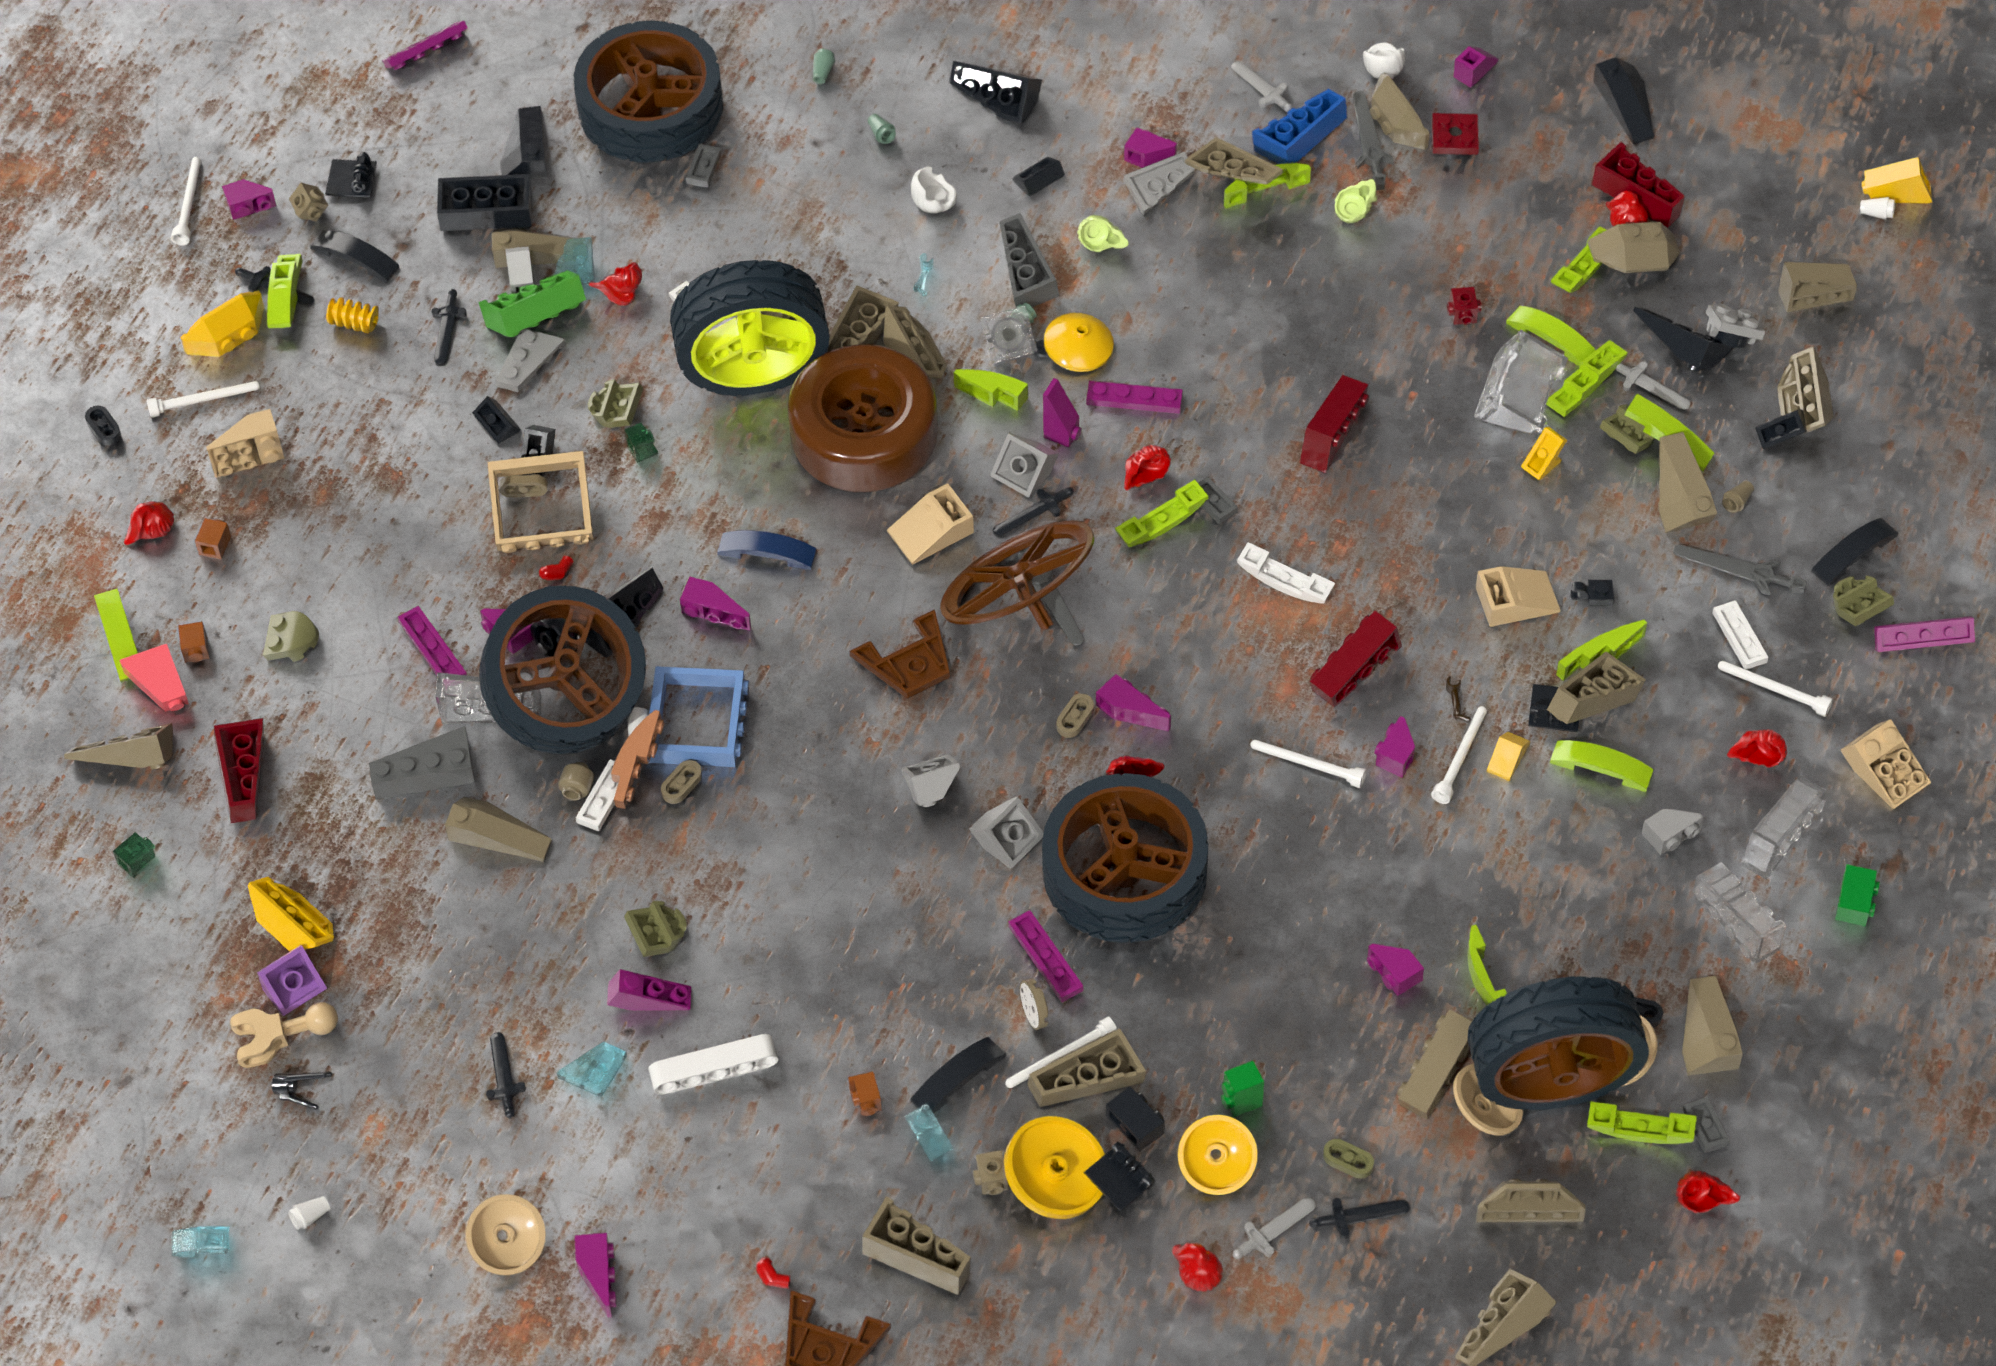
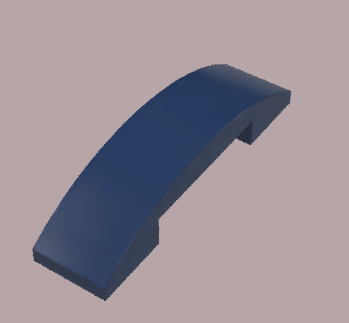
M740 530L722 534L717 555L741 559L742 554L785 560L788 567L811 570L817 549L803 541L776 533Z

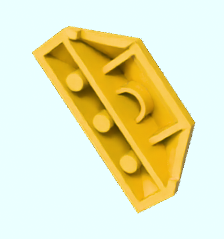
M259 291L240 293L200 317L191 326L188 333H184L180 337L184 352L187 355L220 357L232 351L243 342L253 338L259 332L265 309L261 293Z
M268 876L249 882L248 890L257 922L286 949L292 951L300 945L304 949H309L333 941V923L300 893L283 884L275 883L274 879Z

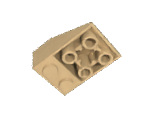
M270 409L246 415L206 447L215 478L284 459L278 432Z
M947 483L926 494L889 527L887 532L913 565L973 534V515Z
M1503 566L1478 571L1476 590L1490 627L1560 613L1561 611L1546 571Z
M1891 719L1876 724L1840 749L1854 772L1892 809H1895L1932 783Z

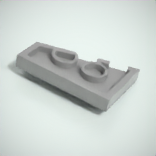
M1185 152L1124 175L1123 181L1143 216L1194 175L1195 169L1185 164V159L1188 158Z
M528 329L521 330L496 379V386L519 392L537 374L536 371L544 363L547 364L558 349L561 350L566 345L565 339Z

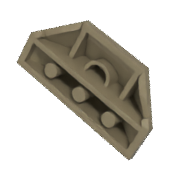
M1385 72L1381 73L1372 96L1370 108L1372 118L1379 122L1383 133L1388 135L1394 143L1424 150L1427 149L1429 146V131L1423 126L1421 119L1391 77Z
M1661 222L1617 224L1588 240V245L1595 262H1602L1608 267L1623 273L1668 270L1680 254L1674 234Z
M887 306L885 308L883 338L885 346L913 359L922 367L929 378H941L947 368V364L928 330L916 318L910 315V311L906 307Z
M1811 347L1791 355L1790 363L1777 386L1781 416L1795 410H1803L1807 432L1826 426L1834 418L1829 381L1815 348Z
M1511 1179L1503 1181L1478 1205L1476 1222H1583L1586 1207L1584 1203L1557 1181H1549L1548 1179H1537L1535 1181Z

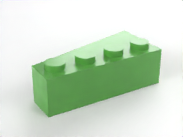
M567 270L540 280V285L538 286L536 284L519 287L520 292L507 295L505 292L497 295L498 300L488 303L487 300L478 302L486 327L507 337H513L527 327L532 328L539 325L540 321L546 318L557 317L561 311L578 307L579 303L586 300L579 275Z

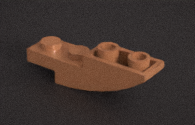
M654 710L643 719L627 738L615 760L611 777L614 782H618L614 796L616 807L626 809L627 803L632 802L635 788L632 787L634 778L638 779L641 772V764L639 763L649 765L650 758H655L658 748V743H655L657 734H662L664 728V720H662L660 711Z

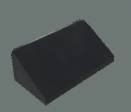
M1046 157L1012 179L1025 194L1032 196L1062 178L1065 173L1059 160Z
M489 396L472 412L498 444L521 431L520 427L498 401Z
M1795 410L1755 427L1763 449L1807 432L1803 410Z

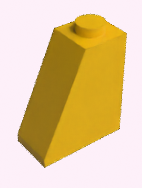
M1918 157L1864 171L1865 181H1862V188L1864 194H1868L1870 199L1889 197V199H1894L1895 203H1932L1931 184Z

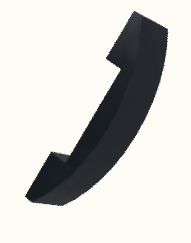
M323 230L310 245L312 250L330 257L332 254H335L364 267L368 275L386 283L399 268V264L381 250L346 233Z
M1882 518L1868 522L1836 544L1815 564L1811 571L1827 586H1830L1846 574L1848 567L1877 546L1882 548L1896 538L1899 533Z
M989 1037L981 1039L959 1052L940 1067L916 1091L910 1101L929 1118L947 1104V1098L981 1070L984 1069L987 1072L1002 1060L1006 1053Z

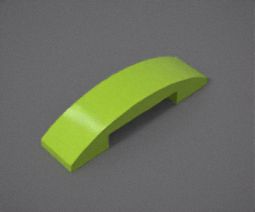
M1297 163L1277 164L1275 166L1283 169V173L1269 184L1235 180L1224 190V207L1229 208L1247 202V194L1286 183L1288 189L1310 183L1311 167L1306 164Z
M1599 226L1588 240L1606 231V229ZM1588 240L1584 249L1567 267L1563 266L1551 279V283L1572 293L1582 287L1594 275L1603 263H1597L1593 260Z
M1519 306L1506 320V324L1523 334L1531 331L1565 352L1564 358L1579 367L1584 359L1596 351L1573 328L1538 309Z
M1194 479L1176 490V497L1140 519H1137L1135 516L1117 526L1115 531L1128 547L1148 542L1187 519L1208 499V495Z
M1557 741L1550 759L1551 764L1574 770L1576 765L1622 779V785L1644 792L1647 791L1653 774L1651 767L1634 757L1605 746L1581 741Z
M1476 924L1472 925L1467 952L1468 966L1478 994L1484 1003L1488 1005L1499 997L1505 996L1507 992L1505 988L1498 991L1494 990L1481 960L1484 958L1486 945Z
M1591 1102L1587 1127L1606 1135L1631 1141L1679 1144L1694 1141L1697 1116L1670 1112V1117L1620 1111L1617 1110V1105Z

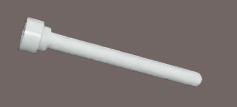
M199 157L192 159L179 225L172 231L171 240L177 245H187L190 241L191 232L188 228L201 165Z
M253 381L161 401V399L156 400V398L146 400L150 417L153 418L160 416V413H164V410L256 391L260 388V383Z
M1721 661L1718 664V668L1721 671L1812 706L1816 714L1826 717L1832 706L1833 699L1825 695L1814 697L1728 662Z
M1484 706L1478 707L1444 780L1437 783L1431 793L1432 798L1439 803H1449L1454 794L1452 784L1487 713V709Z
M1259 740L1251 742V748L1345 778L1351 786L1360 789L1366 778L1367 770L1360 767L1347 769Z
M1109 1016L1100 1020L1095 1030L1008 1078L1005 1082L1006 1086L1013 1088L1029 1078L1030 1073L1117 1030L1116 1025Z

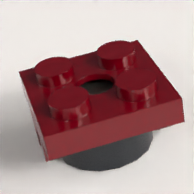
M1432 113V154H1441L1445 158L1453 160L1461 159L1467 154L1478 155V114Z

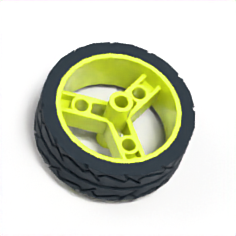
M749 260L726 264L721 268L717 267L691 281L677 295L670 313L675 353L680 370L684 371L682 374L701 389L705 388L707 389L706 391L729 396H746L771 392L793 384L802 370L816 358L825 354L829 347L830 335L819 287L816 288L817 283L812 277L801 269L793 268L794 266L769 260ZM761 311L779 312L792 316L797 320L761 314ZM735 316V318L731 319L730 321H728V322H726V323L720 325L719 327H717V328H715V329H713V330L707 332V331L710 330L713 326H715L716 324L720 323L721 321H723V320H725V319H728V318H730V317Z

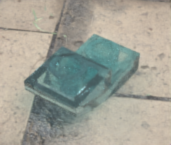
M927 1103L904 1116L930 1162L953 1149Z
M192 1227L172 1232V1256L198 1259L200 1253L227 1255L229 1251V1227Z

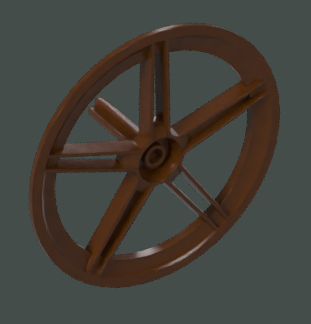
M1059 521L1033 528L999 544L971 563L950 584L940 603L942 615L951 623L968 625L1001 618L1028 606L1039 627L1044 630L1049 629V626L1053 625L1054 622L1041 598L1061 585L1087 558L1094 544L1092 529L1080 521ZM1054 539H1073L1079 543L1042 558ZM1029 547L1021 559L1013 566H995L1005 558ZM1071 562L1055 580L1036 592L1032 585L1033 577ZM974 582L993 583L960 607L964 594ZM1009 590H1016L1020 602L994 612L975 614Z

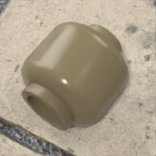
M582 762L566 765L558 782L562 795L574 801L587 797L594 781V774Z

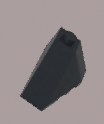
M1617 57L1597 63L1595 65L1593 82L1633 145L1653 139L1654 130L1645 84L1635 66Z
M541 106L518 108L500 161L501 175L529 174L530 179L547 177Z
M1634 307L1633 312L1679 359L1687 362V367L1698 372L1701 369L1711 370L1731 351L1732 347L1716 341L1712 336L1703 335L1698 332L1692 333L1693 328L1679 323L1672 324L1673 320L1648 309Z
M652 567L607 593L604 597L621 608L632 621L635 628H637L646 610L651 608L664 588ZM590 628L585 643L605 658L611 656L613 652L608 643L600 634Z

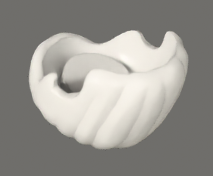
M1390 43L1375 44L1363 53L1367 71L1377 79L1384 72L1392 79L1402 71L1405 64L1404 49L1400 48L1397 50Z
M930 166L919 169L914 174L911 182V194L917 207L928 213H939L947 211L955 205L957 199L956 189L945 180L942 174H934Z

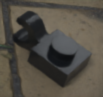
M1588 580L1587 585L1582 582H1572V590H1570L1572 600L1588 599V605L1613 606L1614 592L1612 580Z

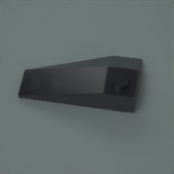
M953 61L949 83L966 95L979 101L982 106L989 108L1000 118L1023 123L1038 102L1042 79Z

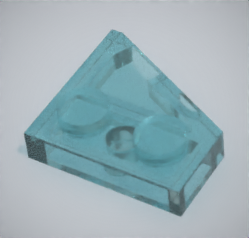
M603 1041L557 1072L558 1079L602 1098L627 1057L626 1051Z

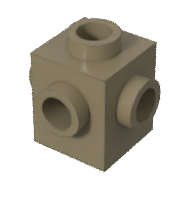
M300 183L289 197L295 214L303 220L307 219L316 222L329 206L319 187Z
M1002 1150L977 1154V1170H973L975 1186H981L982 1195H997L1008 1190Z

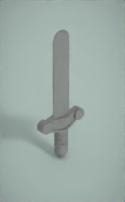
M1235 61L1232 63L1231 68L1264 95V98L1259 100L1261 108L1276 103L1286 112L1293 109V106L1282 97L1288 90L1286 83H1281L1278 87L1274 88L1243 62Z
M1642 361L1632 369L1623 363L1616 367V371L1626 376V380L1623 383L1625 391H1630L1632 386L1637 384L1680 409H1687L1690 406L1688 399L1643 374L1647 370L1648 364Z
M1311 1198L1301 1200L1259 1230L1254 1227L1252 1222H1246L1244 1231L1247 1233L1249 1240L1234 1250L1233 1257L1241 1259L1254 1249L1264 1253L1266 1257H1272L1274 1248L1270 1246L1269 1242L1312 1212L1316 1206L1315 1201Z

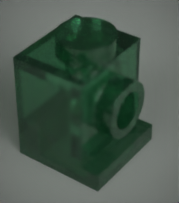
M642 423L624 429L627 448L636 463L658 454L653 444L655 440L652 432L649 429L647 430Z
M136 832L113 850L117 864L133 878L137 876L139 870L156 857L153 850L155 846L147 837L142 838Z

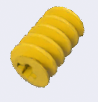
M339 297L337 303L335 298H332L327 307L326 320L330 325L345 326V328H353L355 331L362 330L363 333L367 334L373 332L377 325L379 307L375 305L370 311L368 303L362 309L360 301H357L353 307L352 299H348L345 304L343 297Z

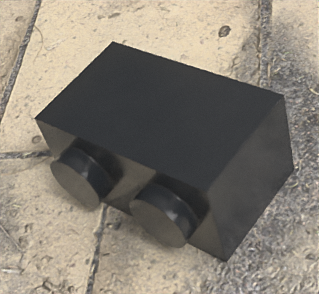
M1131 1086L1106 1103V1117L1139 1152L1164 1134L1165 1120L1161 1113L1156 1109L1153 1111L1144 1095L1139 1091L1136 1093Z

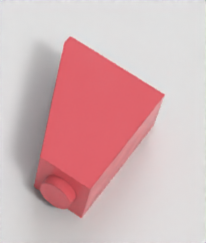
M167 643L120 660L124 674L165 712L169 710L177 711L183 708L184 705L189 704Z

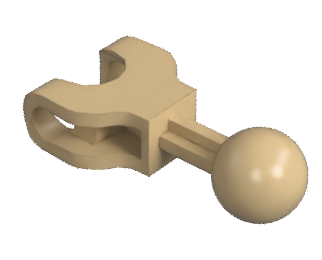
M318 1002L308 1008L305 1016L287 1021H282L279 1013L270 1015L259 1009H250L233 1015L230 1019V1026L236 1034L255 1035L251 1043L239 1048L237 1052L238 1064L245 1068H251L269 1063L279 1049L288 1046L287 1036L307 1030L316 1035L329 1034L338 1023L337 1011L328 1003Z

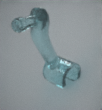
M926 253L920 255L921 272L913 286L914 292H919L922 296H927L928 294L921 287L925 283L928 271L932 270L934 266L933 258L926 262Z

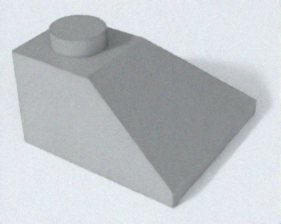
M1008 433L990 476L1030 498L1050 475L1059 453L1039 442Z
M945 754L901 768L914 802L919 806L929 807L935 805L937 800L944 798L960 765L952 756Z
M1014 797L989 810L969 828L982 848L1009 868H1013L1043 838V831L1018 797Z

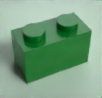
M1846 864L1835 920L1866 926L1868 917L1873 918L1876 903L1871 902L1872 896H1877L1880 881L1875 880L1876 870Z
M1253 1060L1224 1072V1082L1221 1083L1223 1089L1221 1100L1225 1109H1230L1234 1117L1263 1106L1264 1080Z

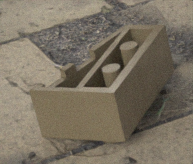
M1784 262L1778 292L1786 312L1852 301L1855 297L1857 284L1848 264Z

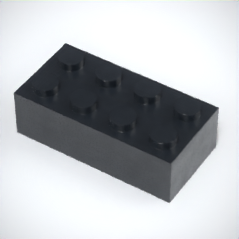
M530 175L438 178L437 217L440 231L532 227V186Z

